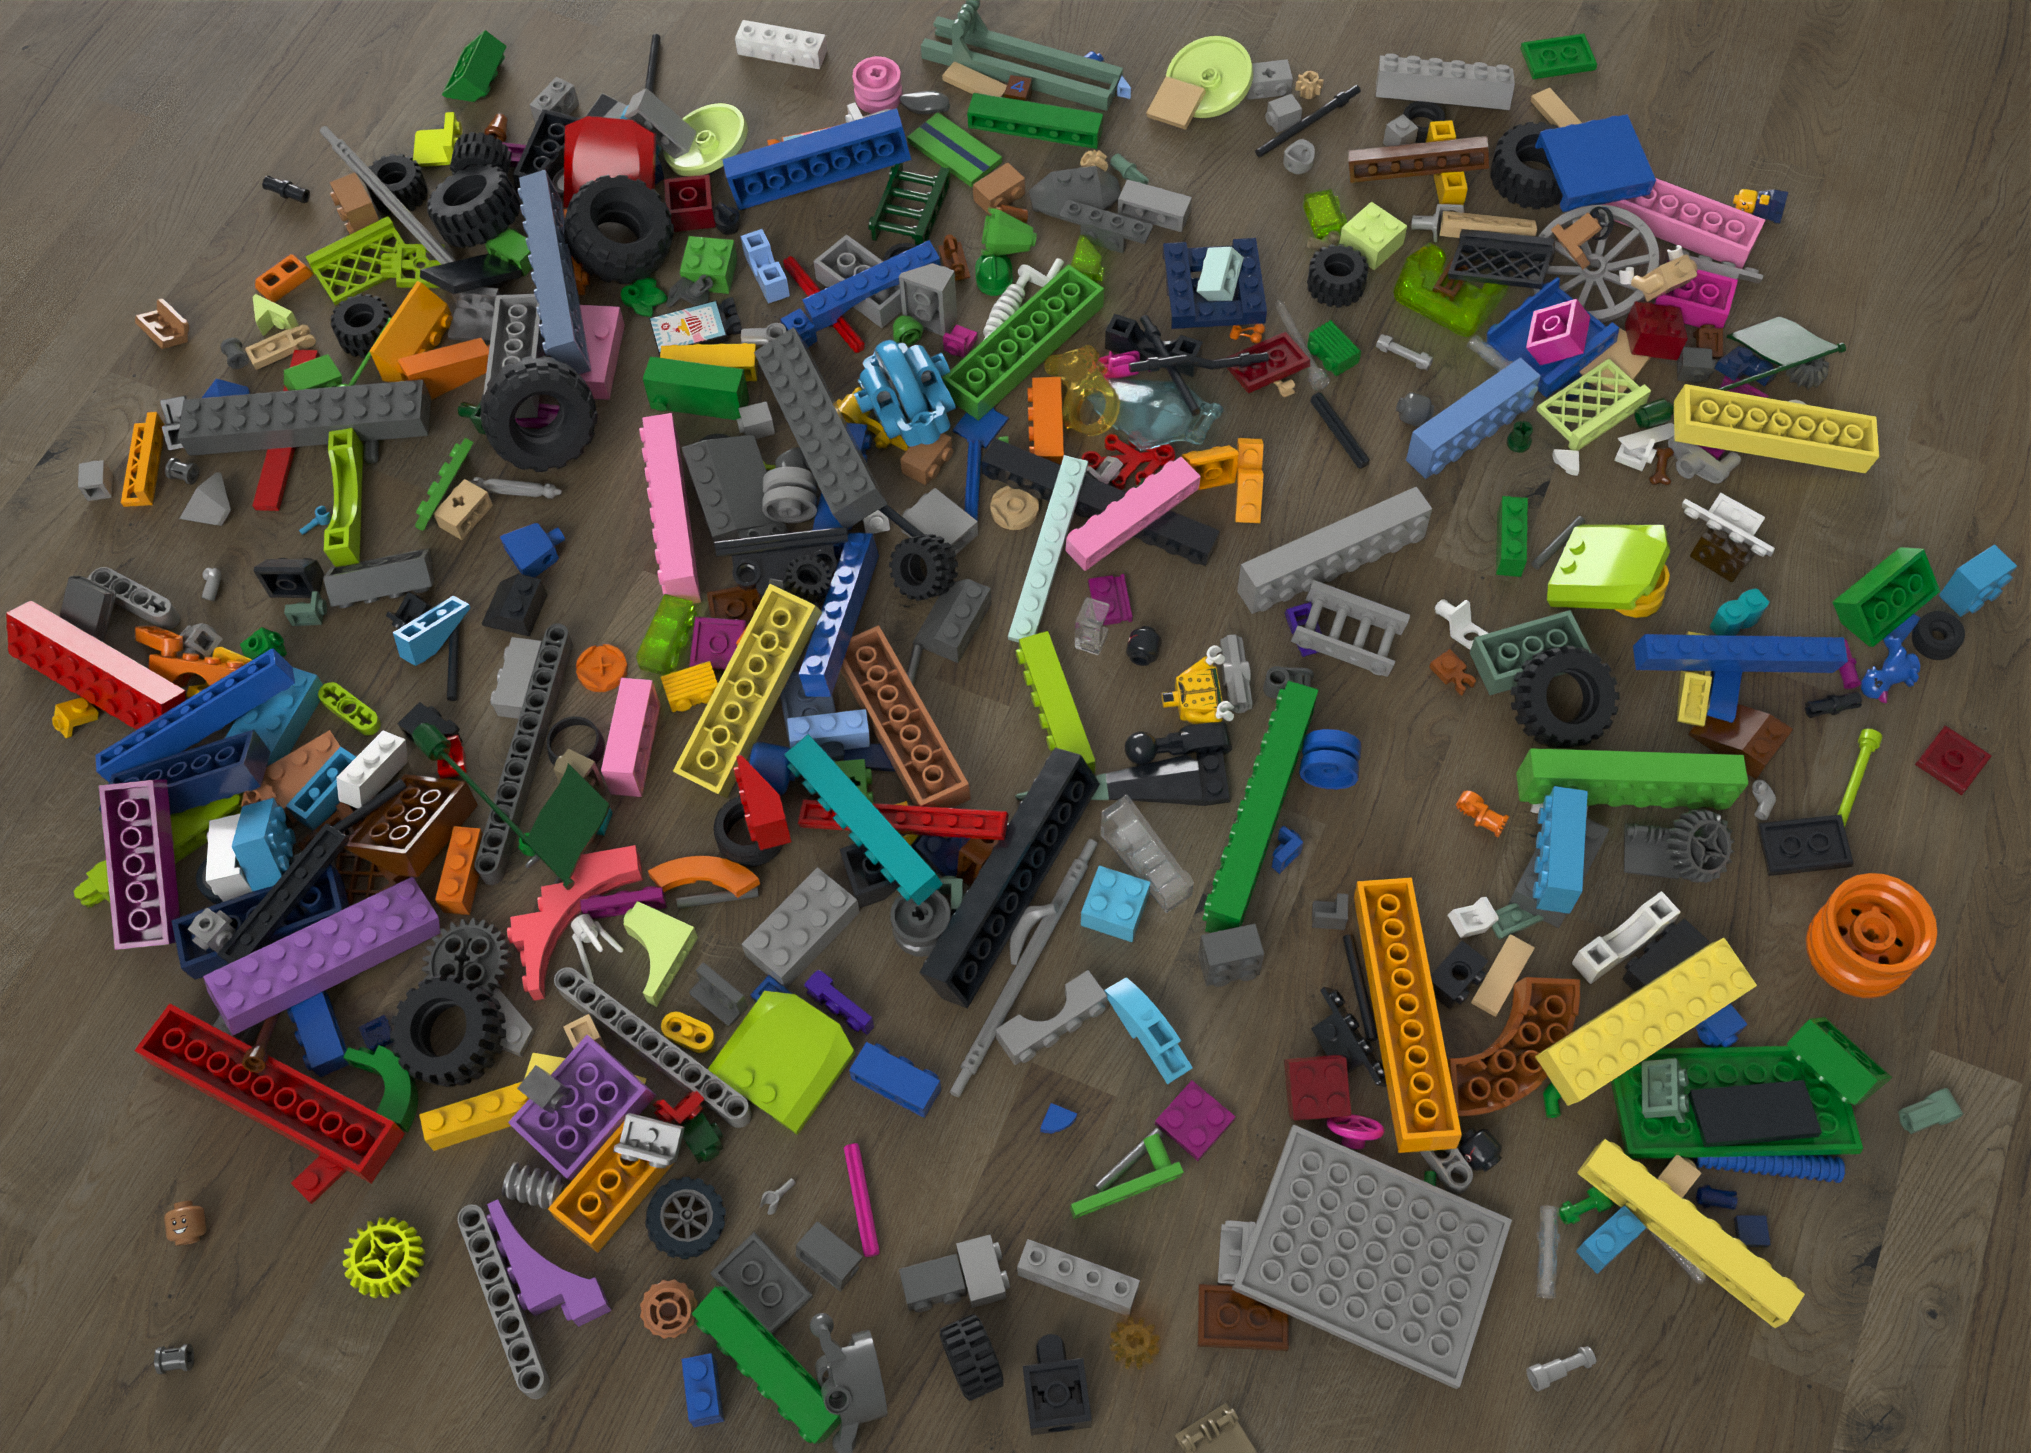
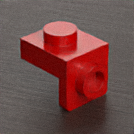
M459 736L446 737L451 742L448 755L467 773L466 753ZM445 759L437 760V770L440 779L459 776Z

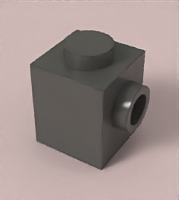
M1684 347L1677 360V381L1706 383L1709 375L1714 373L1716 360L1712 359V349Z

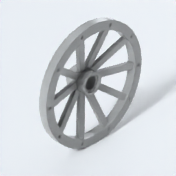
M1590 205L1576 208L1559 216L1538 237L1553 238L1554 234L1551 229L1558 223L1564 229L1598 206L1609 208L1614 220L1633 228L1604 257L1603 252L1607 238L1598 241L1596 252L1593 254L1588 242L1581 245L1582 251L1590 262V265L1582 270L1579 265L1549 266L1547 274L1578 275L1559 288L1566 293L1585 282L1578 300L1583 308L1592 286L1597 285L1607 309L1588 312L1603 323L1629 313L1634 301L1642 302L1645 299L1642 291L1631 286V284H1621L1620 276L1611 273V271L1649 263L1648 274L1659 267V248L1651 229L1641 218L1632 212L1610 205ZM1602 209L1598 210L1599 215L1605 218V222L1609 223L1607 213ZM1604 226V228L1601 230L1600 237H1602L1606 233L1608 227ZM1639 235L1642 237L1649 254L1610 263ZM1555 240V250L1577 264L1563 246ZM1532 260L1535 265L1540 263V261ZM1592 268H1599L1597 271H1589ZM1536 273L1529 275L1531 280L1539 279ZM1604 280L1632 289L1635 292L1623 302L1615 305ZM1532 288L1533 291H1534V294H1536V293H1538V292L1540 291V289H1534V288Z

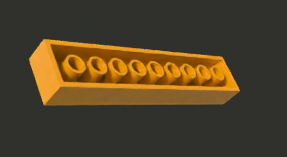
M1412 878L1357 881L1354 902L1398 1153L1457 1149L1462 1134Z

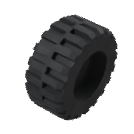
M1527 122L1523 126L1522 124L1514 126L1513 130L1509 129L1498 140L1491 164L1490 178L1496 190L1499 189L1498 193L1503 198H1508V202L1513 205L1517 203L1522 208L1532 207V209H1540V207L1546 209L1553 207L1554 203L1556 205L1560 204L1563 195L1544 149H1536L1535 147L1541 131L1556 129L1558 126L1554 124L1551 126L1546 125V122H1539L1538 124ZM1535 161L1548 166L1550 169L1536 170L1527 167L1522 162Z
M478 164L475 167L472 165L465 170H459L453 176L447 177L443 183H440L436 187V191H433L430 199H428L427 212L448 244L465 248L466 246L475 247L476 244L482 245L487 243L488 240L498 237V234L501 232L504 233L508 226L514 223L515 216H518L521 203L517 192L501 168L491 164L487 166L485 164Z
M1564 646L1548 649L1533 655L1532 660L1525 661L1521 666L1523 671L1516 673L1514 681L1518 682L1517 686L1511 687L1510 695H1515V702H1511L1512 710H1517L1518 716L1515 717L1518 725L1524 724L1523 732L1527 736H1535L1534 741L1540 744H1548V747L1582 746L1591 743L1592 739L1600 738L1604 735L1602 729H1609L1612 725L1613 720L1610 717L1617 715L1619 708L1615 706V700H1620L1619 692H1615L1614 685L1618 683L1616 677L1609 675V672L1612 670L1607 663L1601 664L1602 658L1596 653L1589 654V650L1582 647ZM1562 672L1571 675L1578 682L1583 695L1581 710L1570 722H1562L1557 719L1550 711L1546 700V692L1551 679L1556 674Z
M438 975L432 978L433 981L425 979L419 982V988H411L406 993L407 999L405 1001L400 1000L396 1008L399 1009L397 1016H392L391 1024L394 1025V1031H390V1041L395 1042V1046H392V1051L395 1057L400 1058L398 1060L399 1065L417 1079L438 1086L455 1087L456 1084L463 1086L471 1082L470 1077L475 1079L482 1077L485 1074L483 1069L485 1067L491 1069L496 1061L493 1059L495 1054H501L503 1046L500 1045L501 1038H506V1029H503L501 1025L506 1022L505 1015L498 1011L501 1009L499 1001L493 998L492 993L486 988L459 976L449 975L446 977ZM453 1006H460L465 1013L467 1021L465 1036L453 1052L438 1057L434 1053L430 1042L432 1026L443 1011Z

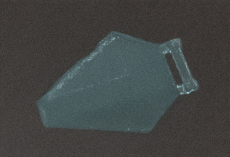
M1092 377L1082 391V398H1086L1093 404L1094 410L1116 430L1122 429L1129 436V441L1141 451L1167 445L1173 441H1187L1195 445H1201L1205 441L1206 433L1215 419L1219 418L1224 411L1220 404L1206 403L1188 387L1200 409V413L1197 416H1192L1177 387L1171 381ZM1201 415H1206L1199 428L1193 431L1192 429Z

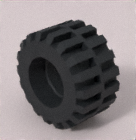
M470 132L469 135L463 134L461 138L459 137L456 140L450 164L451 174L454 175L457 171L465 170L472 165L475 167L478 164H485L486 166L491 164L501 168L508 177L511 152L508 151V147L505 144H502L500 139H495L490 134L489 136L481 132L479 134L475 132Z
M390 154L388 157L382 156L380 160H375L372 162L373 165L368 167L409 211H414L416 206L423 204L422 200L426 199L428 188L416 160L413 161L412 157H405L404 154H399L398 156ZM366 185L374 206L379 211L383 210L385 214L392 213Z
M1331 244L1328 248H1320V252L1316 251L1309 266L1307 288L1311 292V296L1314 299L1318 298L1317 302L1320 304L1326 303L1328 307L1335 305L1336 308H1341L1342 305L1347 307L1351 305V302L1356 303L1364 293L1369 267L1365 256H1361V252L1359 250L1354 251L1351 246L1344 247V244H1339L1338 246Z
M357 294L356 297H348L345 302L341 301L339 307L334 308V314L331 315L330 319L331 327L341 348L347 354L350 353L351 356L357 357L360 355L361 358H365L387 324L388 318H392V315L384 300L381 301L377 296L372 297L371 294H366L365 296Z
M925 534L902 540L901 543L894 547L896 551L892 552L890 556L893 559L889 562V567L892 568L890 576L895 580L894 586L900 588L899 592L902 595L907 594L908 599H916V601L947 593L949 587H953L955 584L953 578L958 576V572L955 571V568L958 567V561L955 562L954 559L956 557L955 551L951 552L950 550L952 546L948 542L944 543V538L941 536L936 537L935 534ZM921 557L927 566V577L924 576L920 568Z
M975 1314L940 1328L942 1345L962 1394L967 1400L972 1401L1003 1387L1004 1377L998 1359L981 1320Z

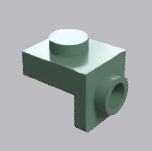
M944 876L940 879L943 885L937 891L940 894H951V914L953 915L966 894L963 893V879H957L954 876Z

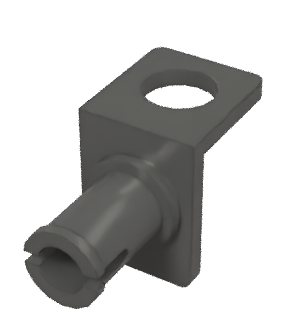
M702 275L694 283L682 277L670 288L666 306L670 308L680 298L695 306L707 303L709 297L708 289L713 286L711 278L709 276L706 278V275Z

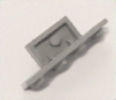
M1683 250V255L1689 256V252ZM1699 255L1698 258L1689 256L1691 260L1695 261L1698 270L1733 279L1739 278L1758 284L1764 276L1758 274L1759 270L1746 267L1743 270L1735 268L1736 265L1731 262L1722 261L1721 264L1712 262L1713 259L1708 256Z

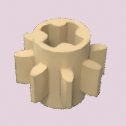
M1306 71L1303 75H1298L1295 90L1300 91V97L1312 99L1316 95H1320L1323 79H1319L1318 73L1314 71Z
M1100 150L1086 152L1080 161L1081 167L1097 166L1104 171H1107L1108 164L1105 161L1107 156Z

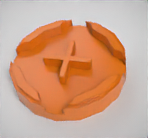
M603 644V646L598 647L595 645L581 653L576 663V673L580 683L586 689L594 692H606L620 685L621 678L627 676L628 665L624 654L617 647L610 644Z

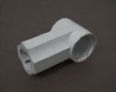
M772 323L767 328L741 330V344H756V348L759 349L787 332L786 327L781 323Z

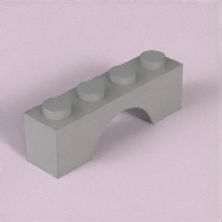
M1089 970L1065 984L1066 1003L1062 1011L1054 1018L1046 1021H1031L1021 1015H1017L996 1029V1039L1014 1065L1021 1061L1023 1063L1030 1061L1039 1049L1044 1046L1046 1048L1053 1046L1060 1039L1059 1036L1067 1031L1069 1033L1076 1031L1081 1027L1084 1020L1090 1016L1095 1018L1104 1012L1107 1006V995Z

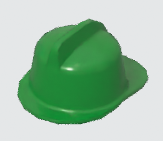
M992 254V256L982 255L976 261V283L980 291L989 296L1002 295L1013 281L1010 259L1006 255L996 256Z

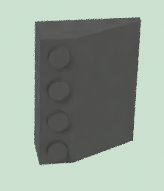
M754 435L710 439L682 447L684 460L714 546L715 542L739 539L740 537L737 532L740 530L780 523L769 519L762 511V499L764 496L762 491L763 477L767 471Z

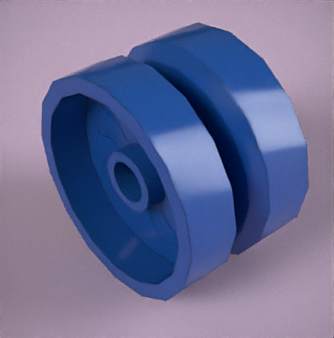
M1322 729L1307 734L1303 739L1300 777L1306 783L1323 789L1338 790L1355 785L1359 777L1358 761L1361 757V742L1355 736L1339 730Z

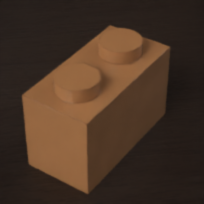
M1006 163L973 184L974 201L990 216L991 213L988 212L989 207L995 208V206H1000L1001 204L1009 205L1025 194V178L1009 163Z
M942 433L939 439L932 444L921 443L909 447L900 459L902 474L927 485L931 479L937 477L945 461L948 462L952 457V438Z

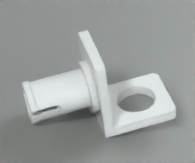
M1445 599L1437 603L1435 613L1449 621L1450 636L1471 650L1473 641L1464 638L1467 633L1474 632L1479 636L1488 634L1471 622L1469 601L1465 600L1457 607H1454Z

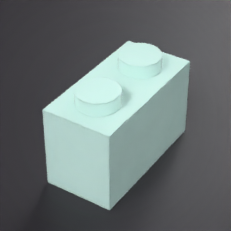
M1232 247L1208 248L1200 280L1198 281L1197 292L1208 301H1232L1244 257Z

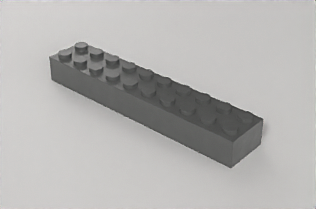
M793 327L756 350L754 354L833 516L841 526L848 529L887 505L807 344Z
M423 380L185 399L183 400L178 440L188 455L192 456L328 444L330 431L348 428L354 429L360 441L428 436L431 396Z

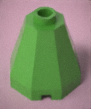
M988 208L991 216H986L982 244L986 243V249L981 248L982 255L992 256V254L999 256L1026 252L1030 250L1031 246H1035L1037 233L1033 232V227L999 209Z

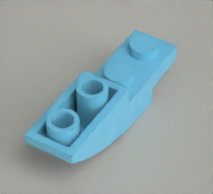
M1126 977L1104 990L1108 1001L1131 1037L1139 1039L1167 1084L1193 1068L1179 1047L1178 1043L1181 1042V1039L1153 1002L1133 982Z

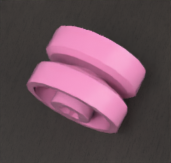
M876 56L866 58L856 65L853 69L852 78L857 106L870 114L885 109H896L901 103L900 96L903 95L899 66L891 59Z

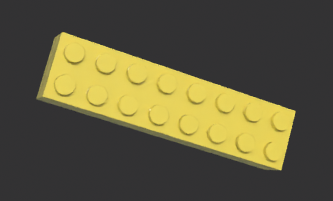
M1687 384L1683 386L1674 400V438L1677 442L1866 473L1879 458L1877 419L1875 416Z
M769 584L673 772L725 798L728 797L736 782L733 767L738 766L736 756L742 755L747 760L753 744L757 741L822 614V611L816 605Z
M1722 938L1709 944L1535 1057L1567 1106L1594 1093L1757 985L1726 939Z

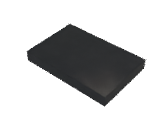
M1841 814L1758 823L1757 830L1768 876L1850 868L1854 864Z

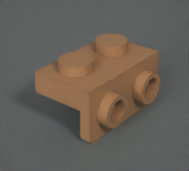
M163 299L157 300L156 311L136 315L135 323L162 349L188 342L189 324L187 320L182 318Z

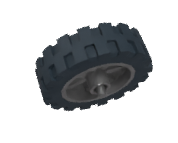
M682 1177L678 1180L676 1178L672 1179L667 1184L659 1187L650 1200L645 1220L648 1237L651 1242L653 1241L656 1244L655 1247L660 1252L668 1253L667 1256L675 1258L676 1256L681 1257V1259H689V1257L702 1255L713 1247L724 1228L726 1211L722 1205L723 1200L720 1194L717 1195L715 1188L710 1184L706 1185L703 1183L704 1180L696 1178L694 1180L690 1179V1177ZM678 1198H690L687 1207L683 1208ZM694 1200L698 1201L704 1209L694 1212L691 1209ZM672 1202L679 1214L665 1213L664 1211ZM706 1214V1226L693 1218ZM664 1219L677 1220V1223L668 1230ZM692 1225L700 1230L701 1233L690 1238L689 1226ZM679 1227L684 1228L685 1238H679L673 1235V1233Z

